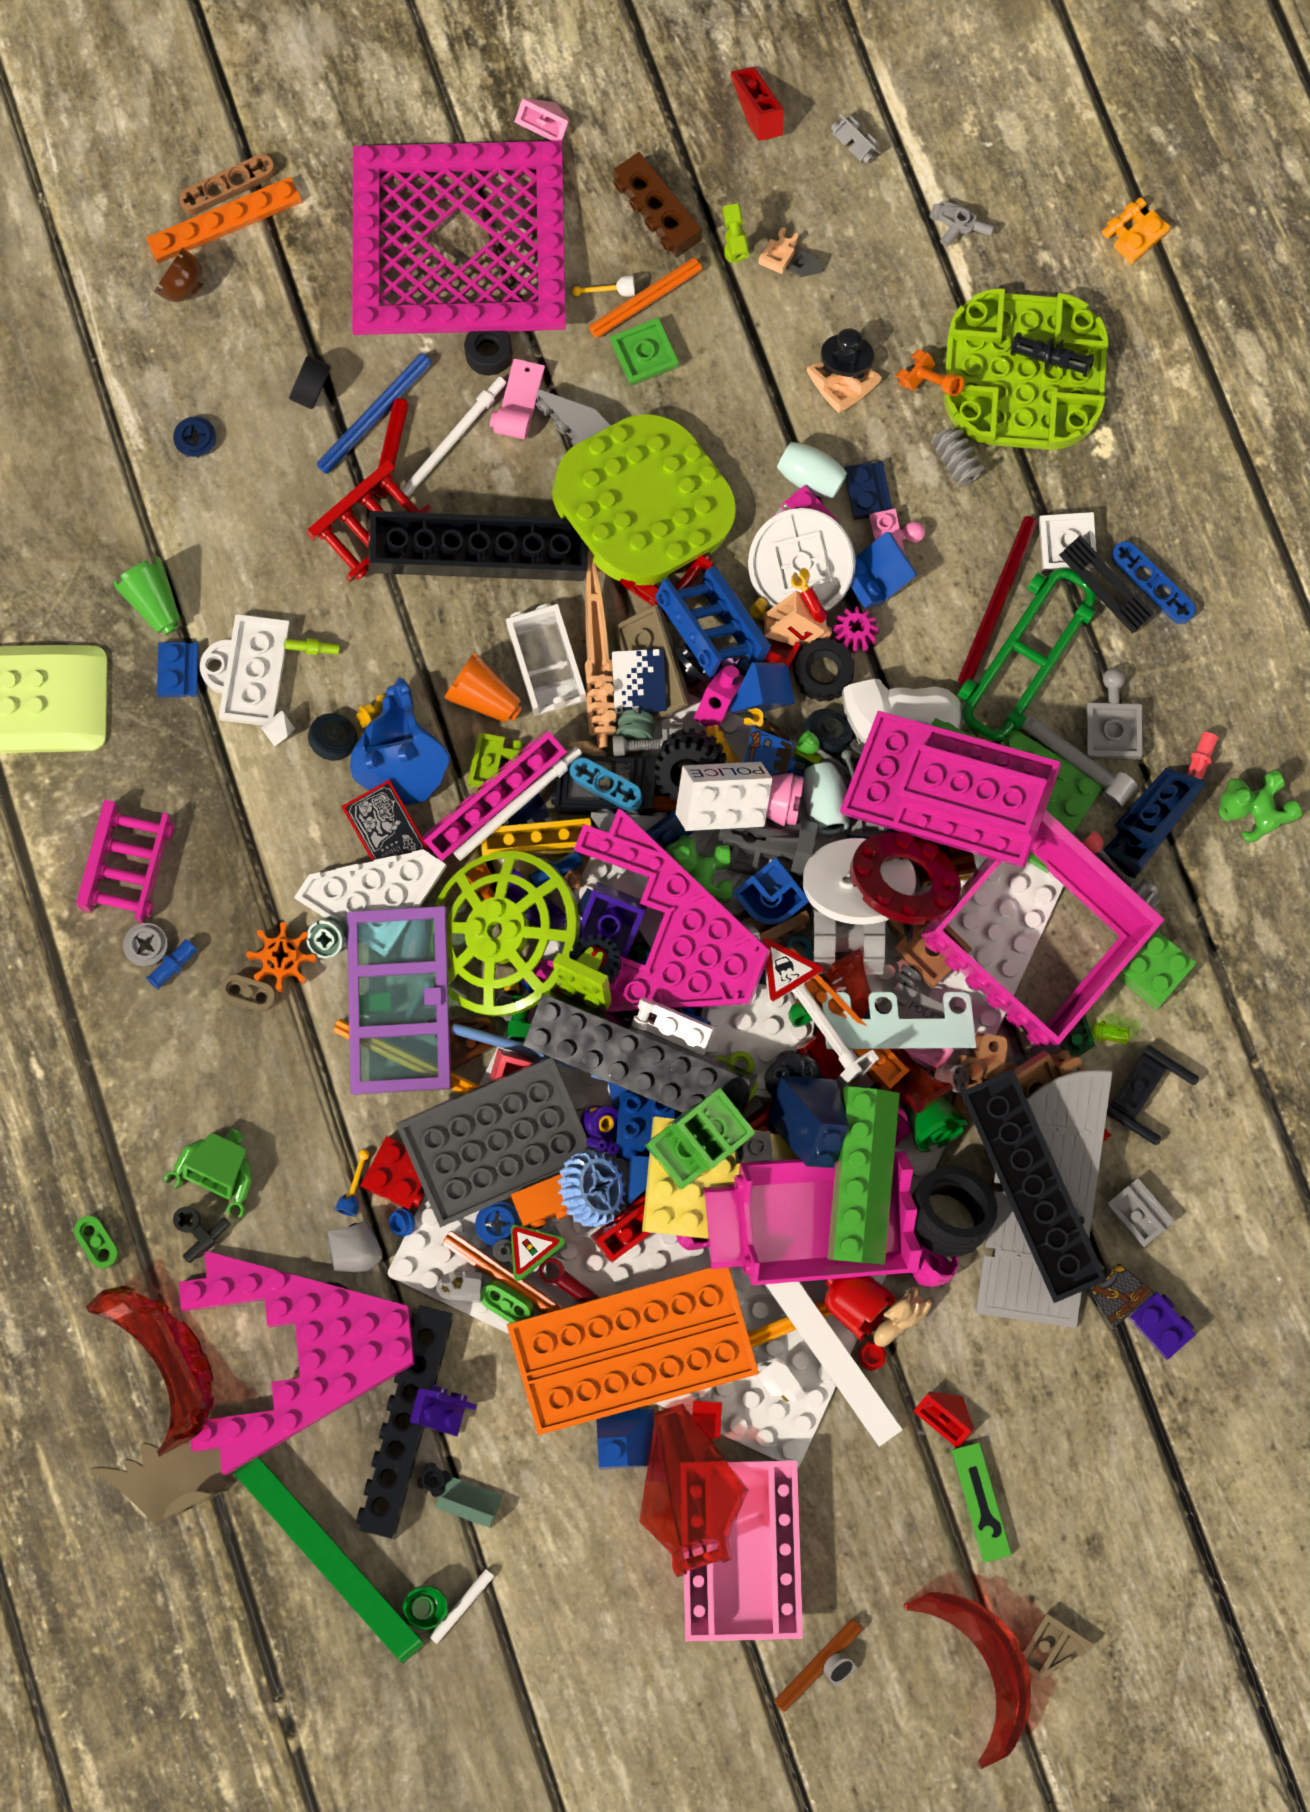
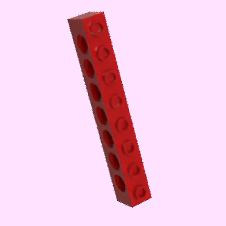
M772 1101L767 1102L745 1119L752 1129L778 1134L767 1120ZM646 1194L622 1211L621 1215L614 1218V1221L605 1224L590 1235L605 1258L613 1263L651 1234L649 1232H642Z

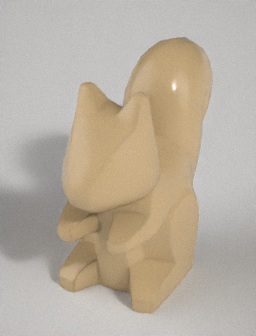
M916 1287L911 1288L908 1293L896 1301L883 1314L888 1319L877 1328L874 1334V1343L880 1347L889 1345L904 1330L922 1321L926 1317L932 1302L930 1300L924 1301L918 1295V1289Z

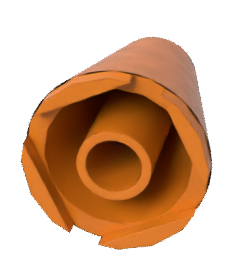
M475 653L470 657L444 696L450 702L504 723L508 719L514 721L522 709L518 705L521 700Z

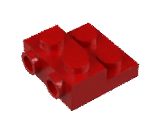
M386 1136L360 1187L401 1208H407L411 1212L414 1206L417 1208L420 1206L425 1192L422 1191L423 1187L405 1145Z

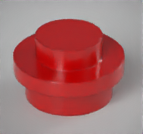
M867 1342L858 1351V1362L866 1370H878L886 1361L885 1349L877 1346L874 1342Z

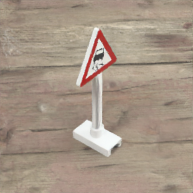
M765 937L762 943L771 951L765 965L768 1001L773 1003L790 992L795 993L838 1054V1060L845 1068L836 1079L838 1088L841 1091L842 1087H846L855 1077L858 1080L862 1078L879 1058L873 1050L857 1057L854 1051L850 1050L804 986V983L821 974L824 968Z

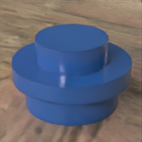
M399 1208L390 1215L389 1226L394 1234L407 1236L414 1231L415 1219L407 1208Z

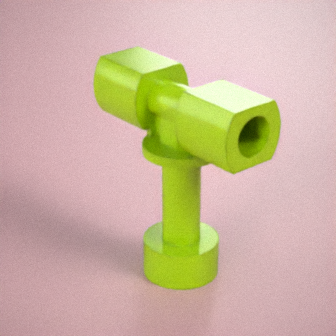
M737 203L725 205L722 208L725 227L729 229L725 234L724 256L730 263H739L750 256L746 233L740 228L744 222L740 204Z

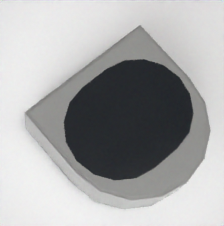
M839 1652L828 1658L823 1671L836 1688L858 1668L845 1653Z

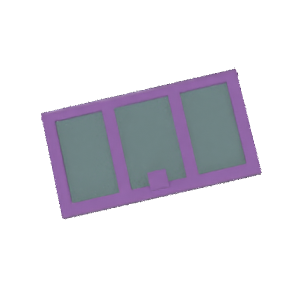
M446 907L348 912L350 1094L363 1095L452 1090Z

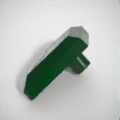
M1085 1014L1060 1043L1062 1049L1069 1051L1070 1057H1080L1095 1046Z

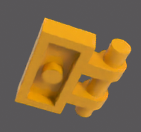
M1141 197L1134 203L1130 202L1126 205L1124 212L1118 217H1113L1107 222L1108 226L1102 230L1103 236L1107 239L1113 234L1119 238L1115 242L1114 248L1131 264L1136 262L1163 238L1171 228L1153 210L1145 216L1141 213L1140 210L1146 206V202ZM1132 219L1136 224L1127 230L1124 225Z

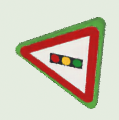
M513 1225L511 1227V1243L515 1280L521 1281L564 1246V1238Z

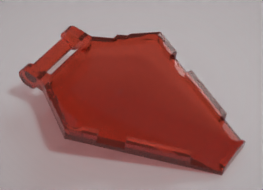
M684 1404L658 1411L655 1414L639 1520L671 1553L673 1571L677 1577L686 1575L689 1570L720 1560L724 1563L733 1559L729 1536L733 1523L737 1519L749 1490L739 1475L732 1470L724 1459L723 1454L702 1426L696 1422ZM718 1543L716 1550L688 1559L684 1558L683 1553Z

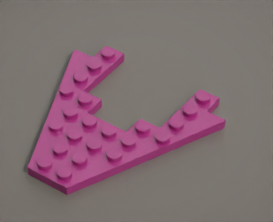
M617 810L609 833L583 824L574 851L648 877L649 880L640 904L665 913L646 965L620 956V975L618 978L615 977V982L612 985L609 982L612 1003L605 1012L609 1014L639 1012L638 1004L641 998H648L671 1009L751 1004L771 951L623 810ZM542 958L533 970L543 983L554 970L553 962ZM558 987L554 990L561 993ZM575 996L571 997V998H574V999H576V1000L581 1001V1002L584 1003L583 1000H581V999H579V998H577V997H575Z
M205 1252L207 1278L179 1282L180 1305L183 1312L265 1300L266 1320L269 1328L293 1324L296 1327L300 1378L272 1382L274 1410L189 1422L191 1451L200 1452L220 1449L221 1472L223 1475H229L415 1364L410 1308L407 1305L212 1252Z

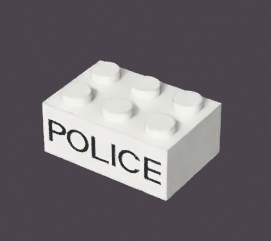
M762 762L683 765L675 814L686 831L764 827L772 777Z

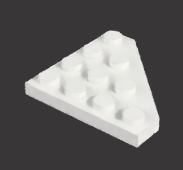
M422 849L363 864L336 868V870L309 874L294 898L321 916L338 917L347 925L348 912L420 908L447 865ZM411 920L359 923L358 940L387 958Z

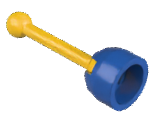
M366 1149L360 1150L358 1154L360 1160L349 1194L342 1195L337 1201L335 1211L343 1215L357 1216L359 1201L354 1194L365 1160L370 1156L369 1151Z

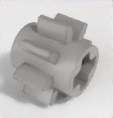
M1143 879L1140 883L1134 880L1129 886L1152 908L1160 901L1156 897L1159 893L1158 889L1148 880Z

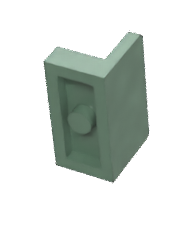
M451 1477V1480L446 1483L441 1497L439 1496L435 1507L441 1511L491 1529L502 1496Z

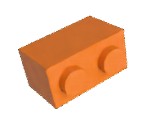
M561 1174L510 1194L523 1227L538 1230L547 1225L546 1221L557 1217V1220H562L571 1216L566 1214L567 1206L561 1205L563 1196L558 1194L561 1190V1185L557 1181L563 1178Z

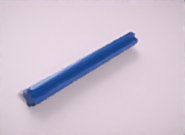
M420 353L318 460L317 467L323 473L328 474L393 406L394 400L400 398L431 365L429 357L424 353Z

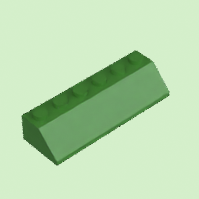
M842 1087V1103L849 1128L835 1166L827 1257L829 1260L885 1265L900 1093L871 1088Z

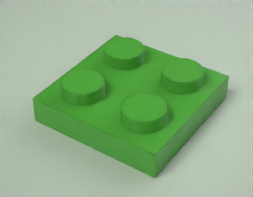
M659 318L609 337L612 348L630 386L679 367L678 359Z

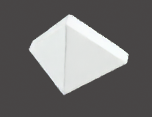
M282 710L261 727L274 746L287 738L295 730Z

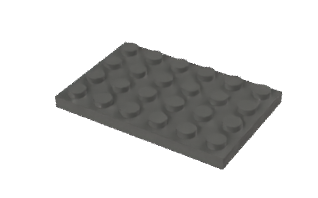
M546 1057L395 1123L440 1228L511 1197L510 1194L559 1175V1171L565 1167L564 1162L571 1159V1156L586 1150L592 1151L586 1144L587 1137L554 1058Z

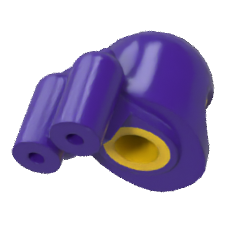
M594 1105L588 1107L583 1112L581 1125L584 1132L590 1136L586 1141L589 1148L612 1155L618 1152V1145L613 1143L614 1140L611 1138L617 1131L618 1111L609 1106Z

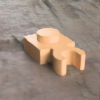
M784 227L778 232V242L770 239L759 257L760 265L783 274L794 256V247L798 242V233H795L792 238H785L786 228Z

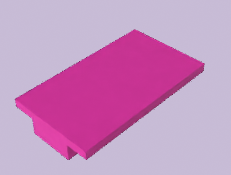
M877 711L840 812L842 815L899 832H907L916 837L1024 868L1062 765L1057 760Z

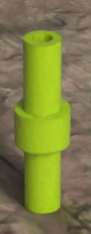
M285 638L284 649L305 651V654L317 655V653L338 655L339 644L319 642L318 639L306 638V641Z

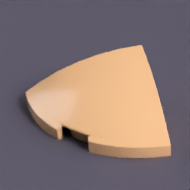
M822 362L807 367V372L817 389L838 413L843 412L862 399L882 378L871 369L865 373L864 377L855 379L853 377L827 373L823 368Z

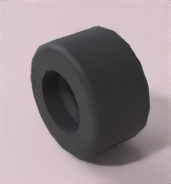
M470 331L466 335L464 342L466 361L471 369L478 374L486 376L496 375L504 371L510 364L512 344L507 331ZM485 342H493L498 345L499 350L492 356H484L478 352V347Z
M306 356L289 399L309 409H313L331 366L311 356Z

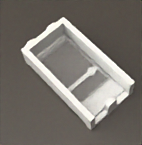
M543 604L538 606L535 611L528 613L519 611L510 615V618L506 619V626L534 716L586 702L585 689L558 604Z

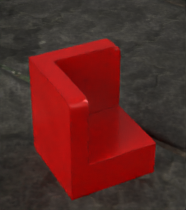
M774 641L763 663H785L790 671L800 651L801 643L796 641L794 646L787 643Z
M693 1401L692 1438L720 1440L722 1402Z

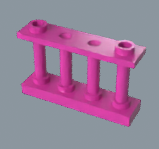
M104 800L76 901L80 911L91 913L93 905L103 904L135 911V918L139 924L145 923L146 917L150 918L154 904L151 898L167 839H171L174 832V823H172L168 813L163 812L160 823L121 815L115 802ZM120 825L157 833L153 849L114 841V837H112L114 827L117 828ZM113 851L150 859L146 875L107 867L105 863L107 853ZM106 877L142 885L143 888L139 901L100 893L98 889L100 879L103 880Z

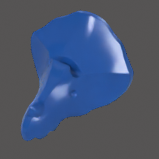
M399 678L395 681L394 685L387 688L386 697L382 700V712L366 726L364 734L356 743L351 754L350 769L354 780L367 790H371L390 780L404 805H411L426 801L441 784L451 757L446 747L416 721L412 691L408 683L404 679Z

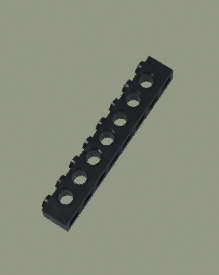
M419 1305L418 1312H412L411 1328H413L414 1359H425L427 1367L421 1373H416L409 1367L394 1378V1383H397L398 1386L395 1395L390 1394L386 1411L390 1412L388 1423L383 1422L380 1429L379 1439L383 1440L380 1451L375 1450L371 1463V1467L375 1468L373 1479H367L363 1494L368 1496L365 1508H359L356 1518V1524L360 1525L359 1531L395 1540L425 1428L411 1423L408 1428L400 1429L396 1423L397 1418L401 1414L412 1415L415 1400L408 1401L405 1399L404 1392L407 1387L416 1386L420 1389L430 1390L432 1385L436 1386L454 1319L453 1313ZM426 1330L434 1333V1340L429 1345H423L419 1342L420 1334ZM394 1442L404 1444V1452L399 1457H392L389 1453V1447ZM387 1470H394L397 1474L395 1483L389 1486L384 1485L381 1480L382 1474ZM379 1498H386L389 1502V1509L384 1514H377L374 1510V1503Z

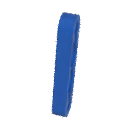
M1124 541L1115 546L1112 553L1113 563L1176 624L1188 623L1195 613L1194 603L1134 544ZM1121 552H1130L1128 558L1121 559L1119 557ZM1138 559L1139 561L1133 566V569H1130L1131 563ZM1141 567L1149 569L1151 577L1147 580L1140 579L1136 573L1137 569ZM1159 586H1165L1170 590V596L1164 599L1160 598L1155 590ZM1174 596H1176L1177 599L1175 601V604L1172 603L1171 607H1169L1168 604L1171 603ZM1185 606L1188 609L1186 612L1187 616L1184 613L1181 615L1176 613L1178 607L1183 608Z

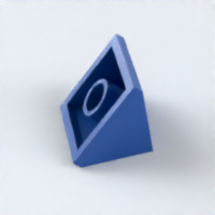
M752 662L728 710L731 712H749L748 709L758 708L762 712H767L795 704L788 666L785 663Z
M632 1156L629 1161L626 1202L629 1206L646 1193L649 1157Z

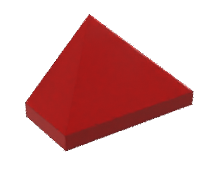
M929 1391L913 1411L956 1448L963 1443L974 1429L963 1396Z

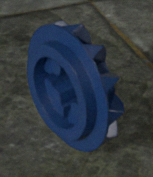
M188 417L182 420L174 430V444L177 450L187 458L190 456L200 458L201 455L209 454L211 448L215 446V429L208 420L202 417ZM193 429H195L198 436H202V438L198 439L197 446L193 444L192 440H188L192 438Z

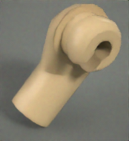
M589 741L570 742L566 746L568 749L565 753L567 754L573 747L577 746L581 750L582 755L606 756L607 754L606 751Z

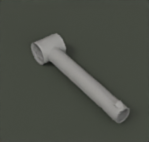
M1032 715L1022 725L1021 728L1102 786L1104 788L1102 792L1103 798L1114 807L1122 808L1137 789V783L1130 776L1123 772H1118L1114 776Z

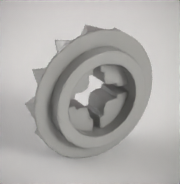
M141 923L135 925L125 935L123 941L124 953L136 965L141 967L154 966L162 960L168 949L167 937L163 930L154 924ZM139 938L145 942L152 939L150 944L154 952L147 949L140 952L142 947L137 939Z

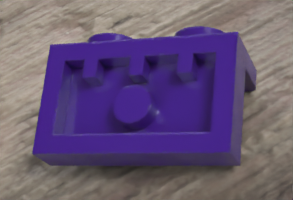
M1156 1292L1128 1318L1159 1353L1168 1360L1195 1336V1333L1192 1331L1194 1326L1185 1316H1178L1173 1310L1175 1307L1173 1302L1166 1295L1162 1294L1160 1296Z
M432 1385L430 1390L419 1388L410 1422L458 1437L464 1410H476L477 1405L467 1402L468 1396L454 1392L451 1393V1396L447 1395L448 1389Z

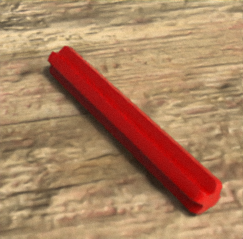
M396 398L393 402L378 468L387 460L395 466L409 407L405 399ZM380 485L372 491L374 497L378 499H386L389 492L385 487L381 488Z

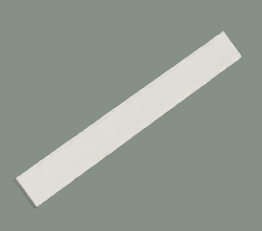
M799 1282L765 1284L877 1445L880 1447L902 1431L900 1425Z

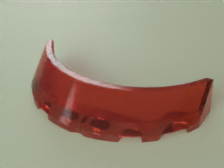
M858 949L832 963L826 973V982L831 985L835 992L847 993L850 996L851 1009L860 1019H865L870 1014L869 995L872 992L865 973L863 954ZM875 1002V1009L880 1013V1011H879V1009H878V1007H877V1004H876V1002ZM890 1049L910 1070L888 1090L900 1093L899 1106L905 1104L913 1108L914 1113H921L954 1089L951 1083L940 1081L924 1071L904 1049ZM869 1072L866 1073L879 1089L883 1088Z
M128 1286L102 1290L86 1306L87 1311L110 1320L132 1335L152 1357L164 1379L170 1401V1424L164 1442L156 1451L160 1457L195 1438L204 1428L203 1426L207 1421L209 1411L213 1408L214 1397L211 1391V1382L214 1379L208 1357L202 1351L201 1343L185 1321L179 1322L168 1312L170 1307L160 1300L152 1301L145 1296L135 1293V1288Z
M930 1592L902 1605L904 1611L922 1612L945 1620L964 1633L977 1647L993 1679L996 1695V1716L989 1743L976 1764L979 1769H983L1008 1757L1023 1733L1031 1707L1029 1667L1024 1653L1019 1650V1642L1012 1631L1001 1619L983 1605L958 1595Z

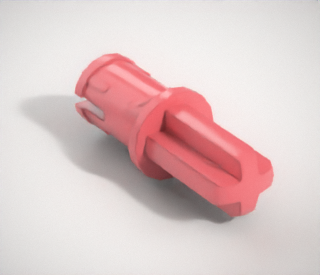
M1203 732L1201 734L1196 752L1191 754L1192 762L1187 775L1199 779L1203 778L1207 766L1212 763L1211 756L1219 740L1218 736L1210 732Z

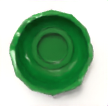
M420 1585L413 1588L405 1597L402 1605L404 1618L411 1626L420 1630L437 1627L448 1614L447 1598L440 1589L431 1585Z

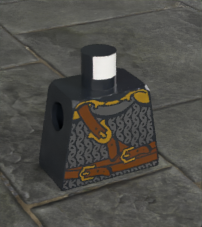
M1100 1262L1107 1281L1089 1288L1086 1293L1105 1325L1111 1331L1155 1293L1121 1264H1117L1112 1270L1108 1271Z

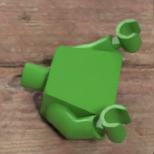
M231 1129L225 1138L216 1134H210L206 1139H200L185 1146L174 1165L175 1170L165 1175V1183H169L171 1178L176 1176L177 1182L173 1187L174 1189L181 1188L184 1184V1179H187L228 1200H231L233 1196L235 1200L228 1205L227 1213L230 1215L231 1208L234 1205H238L241 1209L238 1218H241L245 1213V1207L242 1202L247 1199L252 1182L251 1165L246 1159L247 1150L239 1146L244 1136L237 1130Z

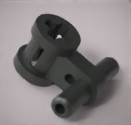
M181 1207L173 1216L174 1226L179 1231L192 1233L198 1240L183 1254V1258L188 1263L196 1259L205 1249L209 1250L216 1244L215 1240L230 1226L226 1218H221L207 1232L201 1226L200 1213L191 1207ZM183 1214H193L191 1218L192 1226L181 1225L183 1222L181 1216Z

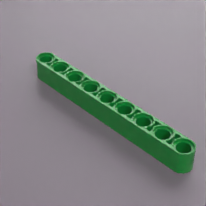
M260 1457L233 1472L402 1664L425 1644Z

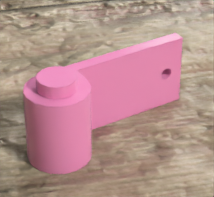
M513 359L502 407H499L498 412L493 411L490 427H494V433L526 440L537 401L536 391L540 389L545 369L544 365Z

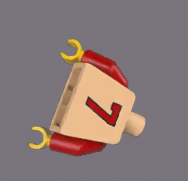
M806 568L801 569L799 576L795 572L791 577L792 586L801 589L802 593L796 590L769 611H767L769 604L764 598H758L750 607L749 613L751 617L762 620L761 624L764 627L765 637L793 646L797 641L801 643V647L806 644L808 645L815 639L821 640V638H826V640H829L831 637L832 628L826 625V610L818 599L813 587L809 588L807 584L811 576Z

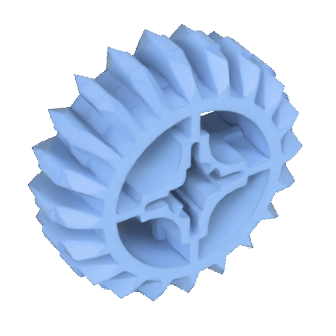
M586 1150L574 1154V1156H571V1159L564 1162L565 1167L559 1171L563 1178L557 1181L561 1185V1190L558 1194L563 1196L561 1205L567 1206L566 1214L573 1215V1222H581L582 1226L599 1227L614 1221V1218L621 1215L620 1209L625 1206L622 1199L627 1196L623 1191V1187L627 1184L622 1182L621 1177L624 1173L618 1172V1163L612 1162L611 1156L604 1155L603 1151Z

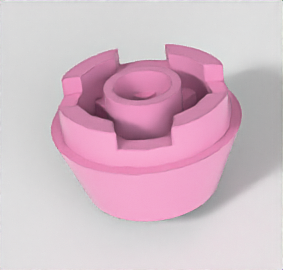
M793 772L771 776L772 784L766 817L783 827L785 824L796 825L804 778L793 775Z

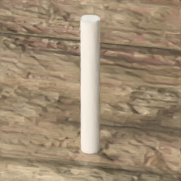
M487 1569L484 1570L430 1634L429 1637L436 1644L441 1641L495 1577Z

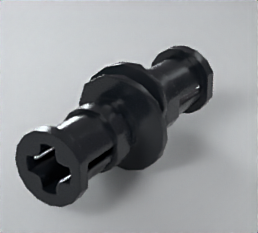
M1017 332L1010 353L1012 356L1018 354L1037 362H1045V371L1048 372L1056 365L1064 370L1069 369L1083 373V377L1089 376L1095 356L1091 353L1085 355L1075 352L1070 348H1062L1064 340H1061L1055 346L1054 337L1052 336L1049 343H1046L1039 339L1034 340L1024 337L1020 332Z

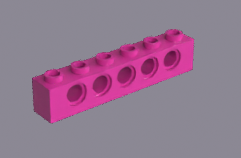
M545 729L423 835V841L443 861L567 751Z

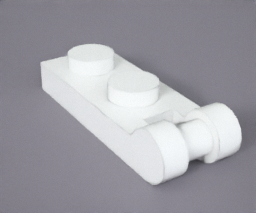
M648 998L640 999L638 1015L634 1016L631 1023L633 1027L648 1031L698 1054L704 1055L706 1053L715 1027ZM650 1013L657 1015L655 1022L648 1019Z

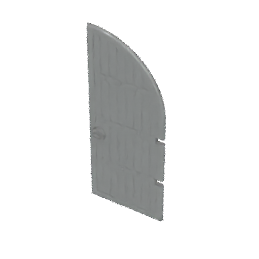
M1093 1069L1069 1073L1044 1084L1027 1098L1088 1237L1090 1236L1112 1070ZM995 1172L994 1182L1000 1183L999 1178ZM993 1190L998 1212L994 1226L986 1237L985 1247L995 1248L994 1257L986 1255L983 1257L976 1313L1077 1328L1082 1292L1053 1303L1004 1190L1003 1192Z

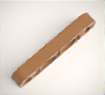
M256 155L184 189L179 196L182 210L190 215L198 214L270 180L275 172L272 159L267 155ZM263 164L267 170L262 172L258 165ZM248 169H251L254 175L253 178H250ZM236 174L246 176V180L242 184L233 183L232 178ZM212 185H219L223 188L219 195L209 194L208 189ZM201 191H204L206 200H203L200 194ZM192 197L196 204L191 205L188 202V198Z

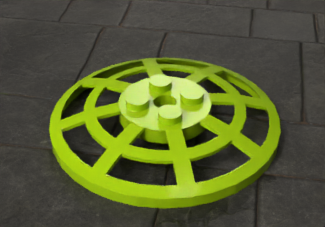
M498 851L481 856L457 871L439 894L434 907L443 906L452 888L458 883L462 893L454 902L447 918L448 957L452 964L448 969V981L450 985L459 974L469 983L482 987L484 1005L475 1004L464 999L453 991L450 986L449 997L460 1006L478 1014L509 1016L524 1012L538 1005L542 993L548 990H555L558 987L554 970L544 983L533 970L542 959L549 940L565 942L562 955L569 957L570 951H573L572 946L579 942L580 920L578 906L565 878L546 861L518 851ZM505 858L500 874L488 875L476 880L472 884L470 883L466 874L472 869L487 861ZM518 859L537 866L551 879L536 888L526 879L511 873L515 861ZM498 882L495 896L481 901L476 890L486 884ZM509 883L519 885L529 893L518 903L506 898ZM558 888L565 905L567 931L550 929V914L543 897ZM467 899L473 908L467 922H454L460 907ZM535 903L540 914L541 928L529 927V920L525 913ZM430 919L427 933L429 939L428 957L429 961H435L434 919ZM501 924L502 932L498 937L494 938L492 930L495 925ZM453 933L465 934L467 948L458 958L453 947ZM528 938L539 939L535 952L526 963L520 953L526 946ZM474 956L485 962L484 979L472 975L464 968ZM511 961L518 970L506 978L495 980L496 965ZM525 979L534 990L529 996L517 1002L495 1006V989L508 987Z

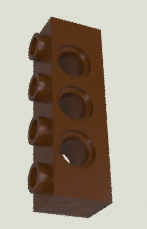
M640 152L614 168L613 184L620 194L625 193L629 198L628 201L633 211L641 213L645 218V225L652 233H657L661 238V245L667 252L671 251L677 258L702 241V229ZM642 184L646 187L644 189H636L634 186ZM659 204L662 207L658 209H653L650 207V205ZM674 223L677 227L667 228L665 225Z

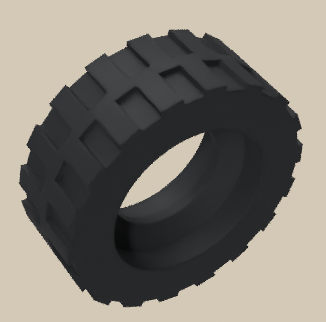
M821 638V640L817 641L815 639L810 644L803 646L802 651H799L794 667L795 682L800 687V691L808 695V698H813L820 702L822 700H827L828 702L834 698L838 699L841 697L843 688L852 683L854 676V660L851 658L850 651L842 643L839 644L833 639L826 640V638ZM823 657L833 660L838 669L836 677L826 683L817 681L811 674L813 662Z

